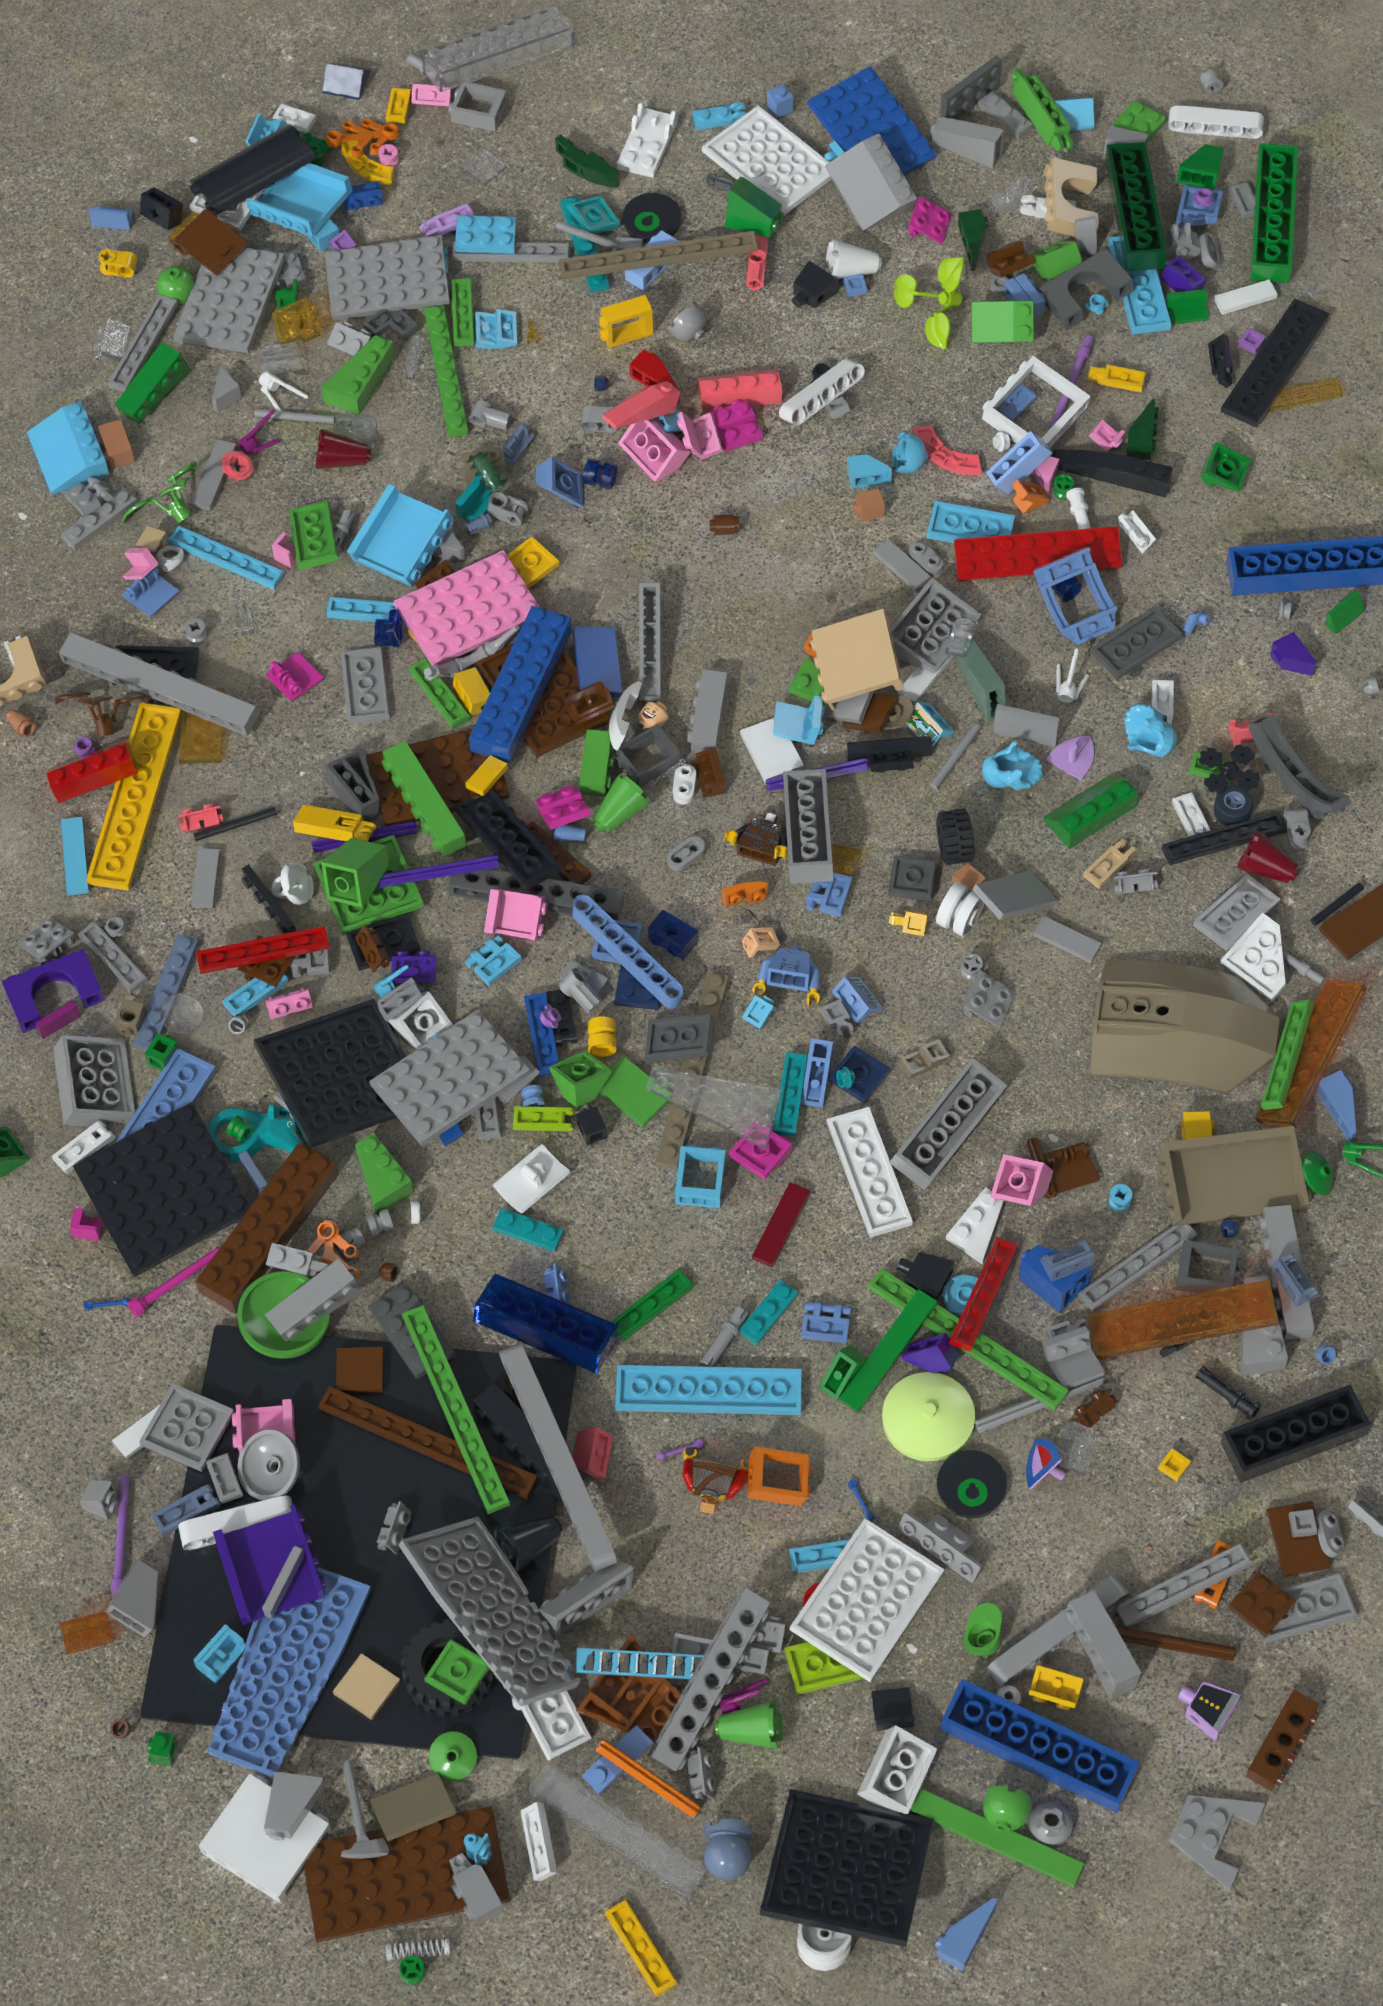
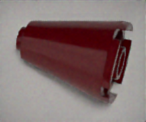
M320 429L316 453L317 469L366 465V461H370L371 449H368L367 444L326 429Z
M1259 831L1255 832L1237 864V868L1241 871L1283 883H1288L1290 880L1293 882L1299 873V870L1296 869L1298 864Z

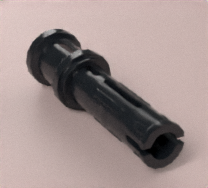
M1202 1366L1195 1378L1229 1401L1231 1408H1237L1244 1413L1249 1421L1256 1416L1262 1406L1261 1403H1256L1247 1397L1246 1392L1236 1390L1205 1366Z

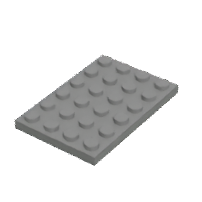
M442 235L325 252L331 317L333 321L371 316L382 309H385V311H404L450 304Z
M245 248L218 276L201 264L194 287L190 292L173 335L174 341L249 353L284 263V253Z
M476 1010L370 1080V1085L417 1142L424 1146L530 1075V1069L480 1011Z

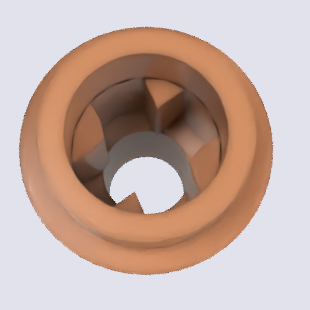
M11 710L7 713L6 719L20 736L29 737L35 732L36 724L32 718L16 710Z

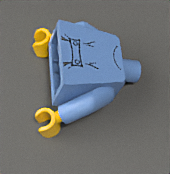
M797 945L791 946L790 949L779 948L775 955H771L762 962L757 978L759 983L753 986L754 996L759 989L763 990L761 996L767 995L765 982H767V985L801 991H808L810 989L806 1004L809 1006L810 998H815L817 1000L816 1006H818L820 995L817 993V989H819L820 971L814 961L810 960L808 952L802 951L801 947Z

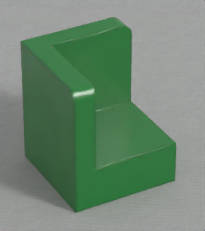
M293 279L292 288L276 290L277 309L297 310L299 299L298 279Z

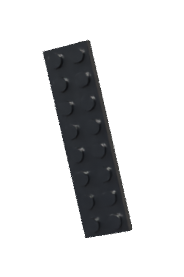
M1294 298L1221 406V412L1257 428L1328 322L1330 313Z

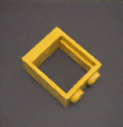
M646 295L600 308L601 317H598L602 329L599 330L601 340L606 341L608 348L653 335L652 307ZM639 317L638 321L612 328L613 324Z

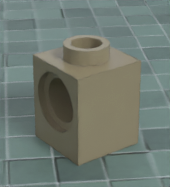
M123 999L115 1019L118 1032L125 1036L137 1035L146 1013L144 1003Z

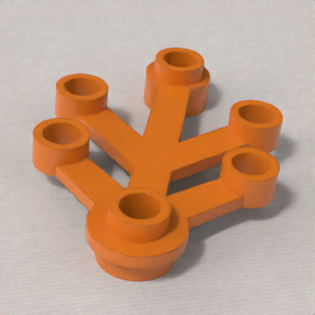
M368 118L361 120V127L351 121H344L342 123V131L344 133L355 132L356 134L341 135L337 130H330L326 133V143L329 147L336 148L343 142L359 141L351 147V155L359 158L363 155V149L373 139L379 138L376 143L370 145V153L372 155H379L380 147L387 141L397 139L400 131L397 125L393 123H386L382 126Z
M332 1220L323 1221L317 1229L318 1237L304 1251L316 1254L324 1245L321 1262L330 1265L339 1258L349 1272L355 1270L354 1278L357 1281L360 1278V1271L348 1265L334 1252V1243L343 1249L344 1255L350 1259L358 1257V1247L349 1244L339 1235L340 1229L337 1223ZM329 1228H331L332 1233L331 1235L327 1236L326 1232ZM351 1248H354L353 1255H349V1250Z

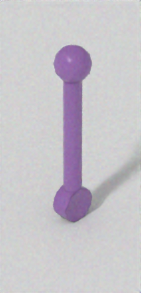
M697 1439L694 1444L668 1452L660 1451L657 1454V1458L664 1460L668 1456L683 1452L684 1449L696 1448L700 1450L703 1448L704 1443L702 1440Z

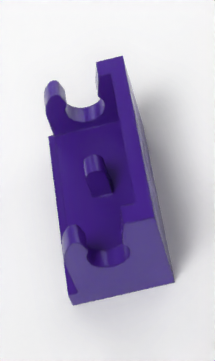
M1181 256L1166 263L1161 280L1175 292L1203 290L1204 284L1207 282V279Z

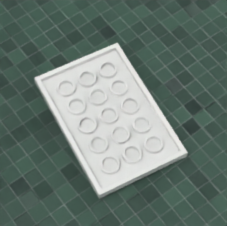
M760 106L752 109L702 146V152L736 180L740 176L744 177L782 204L781 212L784 215L832 180L825 168V165L829 162Z
M864 1519L800 1611L789 1630L870 1682L945 1569L872 1522Z

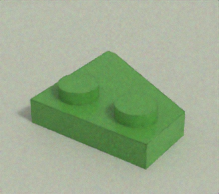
M806 657L789 686V693L812 701L814 695L822 697L821 692H824V687L820 686L818 674H821L820 670L816 668V665L809 658Z

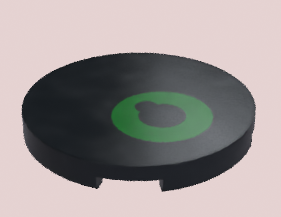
M646 193L633 198L625 206L622 215L626 232L633 238L643 239L645 243H649L650 239L661 230L673 236L681 224V211L678 204L670 197L659 193Z
M965 1450L950 1456L942 1464L937 1475V1493L941 1502L948 1509L956 1513V1515L963 1518L975 1519L991 1514L1002 1503L1006 1495L1007 1478L1004 1469L995 1458L981 1451Z

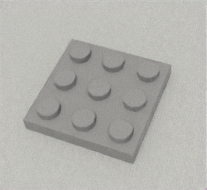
M172 1383L139 1443L143 1447L202 1472L206 1466V1461L211 1457L230 1423L234 1409Z

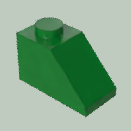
M851 1344L842 1348L835 1356L819 1388L835 1400H838L869 1357Z

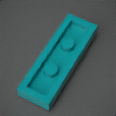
M502 1208L492 1226L493 1231L552 1252H556L564 1234V1230Z
M779 1280L739 1329V1334L758 1346L798 1297V1291Z

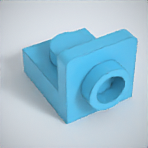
M755 995L742 1018L762 1030L772 1012H776L778 1008L773 1005L775 1001L763 995L760 998Z

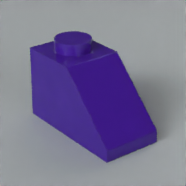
M1294 632L1272 643L1270 656L1275 663H1278L1281 669L1310 676L1315 673L1317 662Z
M944 1333L909 1343L901 1358L928 1372L936 1373L951 1370L959 1354L955 1347L949 1344L950 1339Z

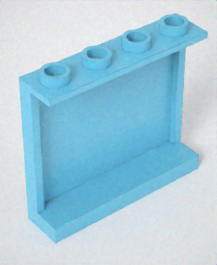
M308 163L269 185L256 201L247 198L246 202L251 215L313 237L352 193V187L348 176Z
M388 484L348 548L347 553L353 561L413 587L414 583L420 579L425 566L430 563L436 548L441 545L444 535L452 527L454 518L449 510L445 509L442 512L399 493L395 486Z

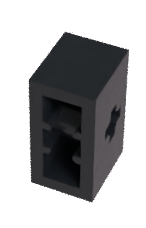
M155 187L141 193V215L166 230L182 224L183 203Z

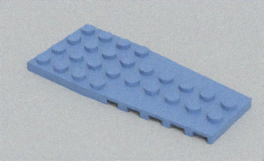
M318 1567L316 1568L317 1575H323L327 1589L323 1590L325 1598L275 1614L273 1619L266 1617L253 1622L245 1643L243 1656L240 1657L237 1665L238 1670L229 1688V1695L226 1703L224 1702L221 1717L218 1725L215 1726L210 1747L207 1748L209 1755L274 1778V1772L279 1771L340 1660L370 1594L371 1586Z

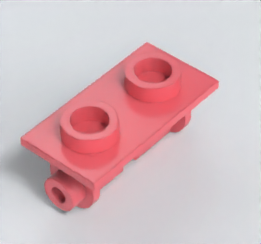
M208 804L202 807L203 810L194 811V809H187L182 811V815H178L179 821L184 820L183 823H180L181 830L190 832L201 829L199 821L202 820L204 821L205 828L220 825L219 822H224L222 813L217 814L218 811H221L220 805Z

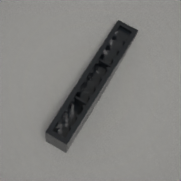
M1054 449L1051 456L1059 459L1058 470L1164 498H1166L1171 484L1173 467L1135 457L1075 449Z

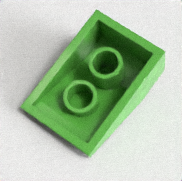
M1033 301L972 302V343L1033 342Z

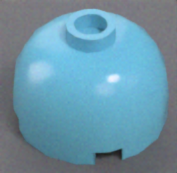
M901 432L897 437L900 440L899 445H894L892 467H897L894 470L897 473L910 474L917 472L923 463L927 462L928 451H926L922 439L917 435Z

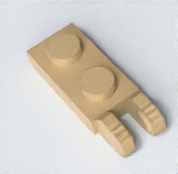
M1121 839L1086 869L1083 877L1100 889L1135 856L1138 849L1133 846L1122 854L1121 851L1126 847L1127 840Z

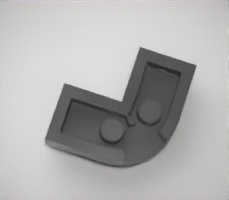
M382 309L362 322L363 327L372 333L373 337L375 335L380 336L389 329H392L404 340L419 330L418 324L402 310L398 312Z

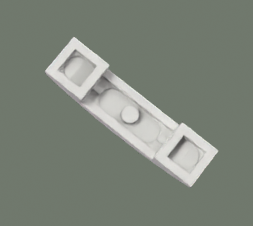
M639 681L624 691L611 715L609 735L615 750L619 749L626 736L629 722L622 720L625 708L631 710L638 697L642 685Z

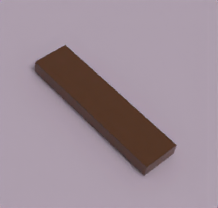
M532 821L527 825L529 831L537 835L539 842L543 846L548 847L551 855L561 865L562 872L558 874L563 879L576 882L577 884H584L592 877L589 870Z

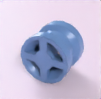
M530 1085L521 1090V1096L524 1099L523 1107L545 1106L544 1099L541 1097L543 1095L541 1086Z

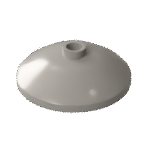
M263 1430L254 1434L243 1446L238 1459V1476L243 1488L249 1495L260 1500L285 1495L294 1485L300 1468V1458L295 1443L288 1435L276 1430Z

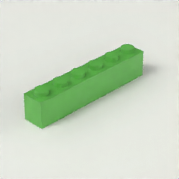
M403 741L384 750V760H382L386 772L390 771L393 775L391 778L396 788H401L404 801L411 804V811L414 817L421 820V827L426 835L429 834L431 836V843L436 851L439 850L444 857L465 847V834L407 742Z

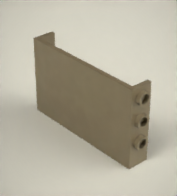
M1294 1126L1163 1142L1158 1147L1161 1160L1159 1172L1161 1176H1164L1165 1181L1163 1194L1165 1198H1168L1167 1215L1169 1220H1172L1173 1226L1262 1215L1264 1207L1291 1205L1292 1211L1304 1210L1311 1201V1193L1309 1189H1306L1301 1164L1302 1148L1297 1144Z

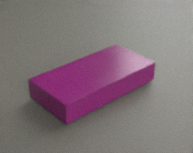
M71 1001L35 1024L39 1035L44 1039L78 1019L80 1015L76 1004Z

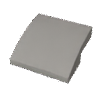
M411 977L376 1003L383 1018L388 1022L421 999L423 995Z

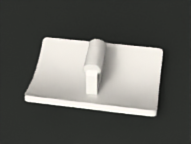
M541 1144L493 1184V1187L513 1208L523 1213L569 1175L570 1170L561 1164Z

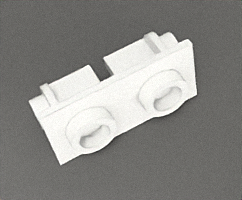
M1134 510L1129 515L1123 513L1118 517L1122 529L1143 554L1156 540L1154 535Z

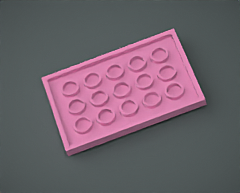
M504 550L394 600V606L431 666L435 664L442 665L484 645L486 642H491L504 635L515 625L521 628L531 606L539 607Z

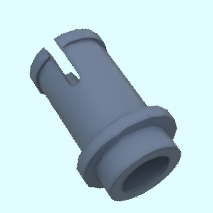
M482 513L477 519L466 523L465 527H467L466 530L469 535L472 536L484 528H490L492 520L487 513Z

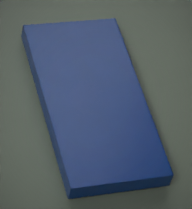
M574 626L573 640L579 690L602 681L605 688L609 689L611 697H621L622 685L615 628Z

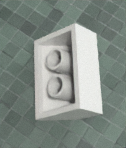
M896 1725L889 1728L882 1738L857 1795L879 1807L908 1814L937 1748Z

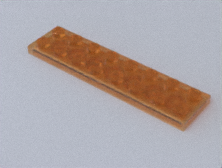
M1326 980L1314 1003L1284 1108L1264 1110L1260 1107L1255 1117L1258 1124L1297 1127L1367 990L1364 983Z
M1270 1279L1088 1314L1094 1352L1097 1359L1279 1325Z

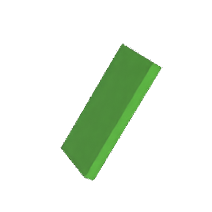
M329 500L290 509L289 514L298 569L303 570L339 561Z

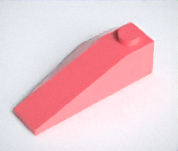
M667 381L646 387L632 393L603 414L602 418L617 429L674 413L680 391Z

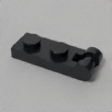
M561 989L546 992L548 1004L555 1008L561 1016V1020L558 1021V1027L556 1029L552 1028L556 1046H562V1043L571 1042V1044L578 1043L569 996L565 995ZM567 1031H569L568 1034H562V1035H561V1032H567Z

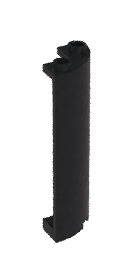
M287 124L189 180L192 184L190 189L195 196L198 195L199 198H204L206 210H212L216 215H219L315 160L316 156L304 137L300 138L298 130L291 124Z

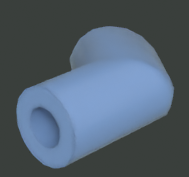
M1202 611L1190 614L1182 629V633L1190 636L1195 626L1208 624L1210 616Z

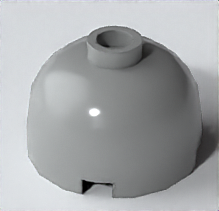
M696 302L692 303V308L688 305L672 321L675 324L673 328L668 326L667 331L676 339L690 341L695 338L697 340L704 334L703 328L706 324V316Z

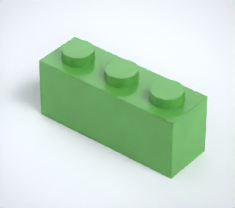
M586 731L579 782L581 795L606 796V789L611 787V776H608L609 770L613 771L614 758H611V752L615 753V749L612 746L609 731Z

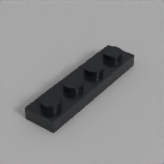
M248 864L243 867V878L241 880L247 889L251 888L256 902L264 905V910L270 919L274 918L281 934L296 932L293 921Z

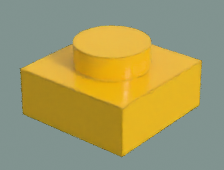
M1171 1448L1159 1464L1158 1469L1178 1482L1190 1466L1191 1461Z

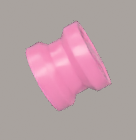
M391 144L380 147V164L394 166V168L397 167L399 164L397 148Z

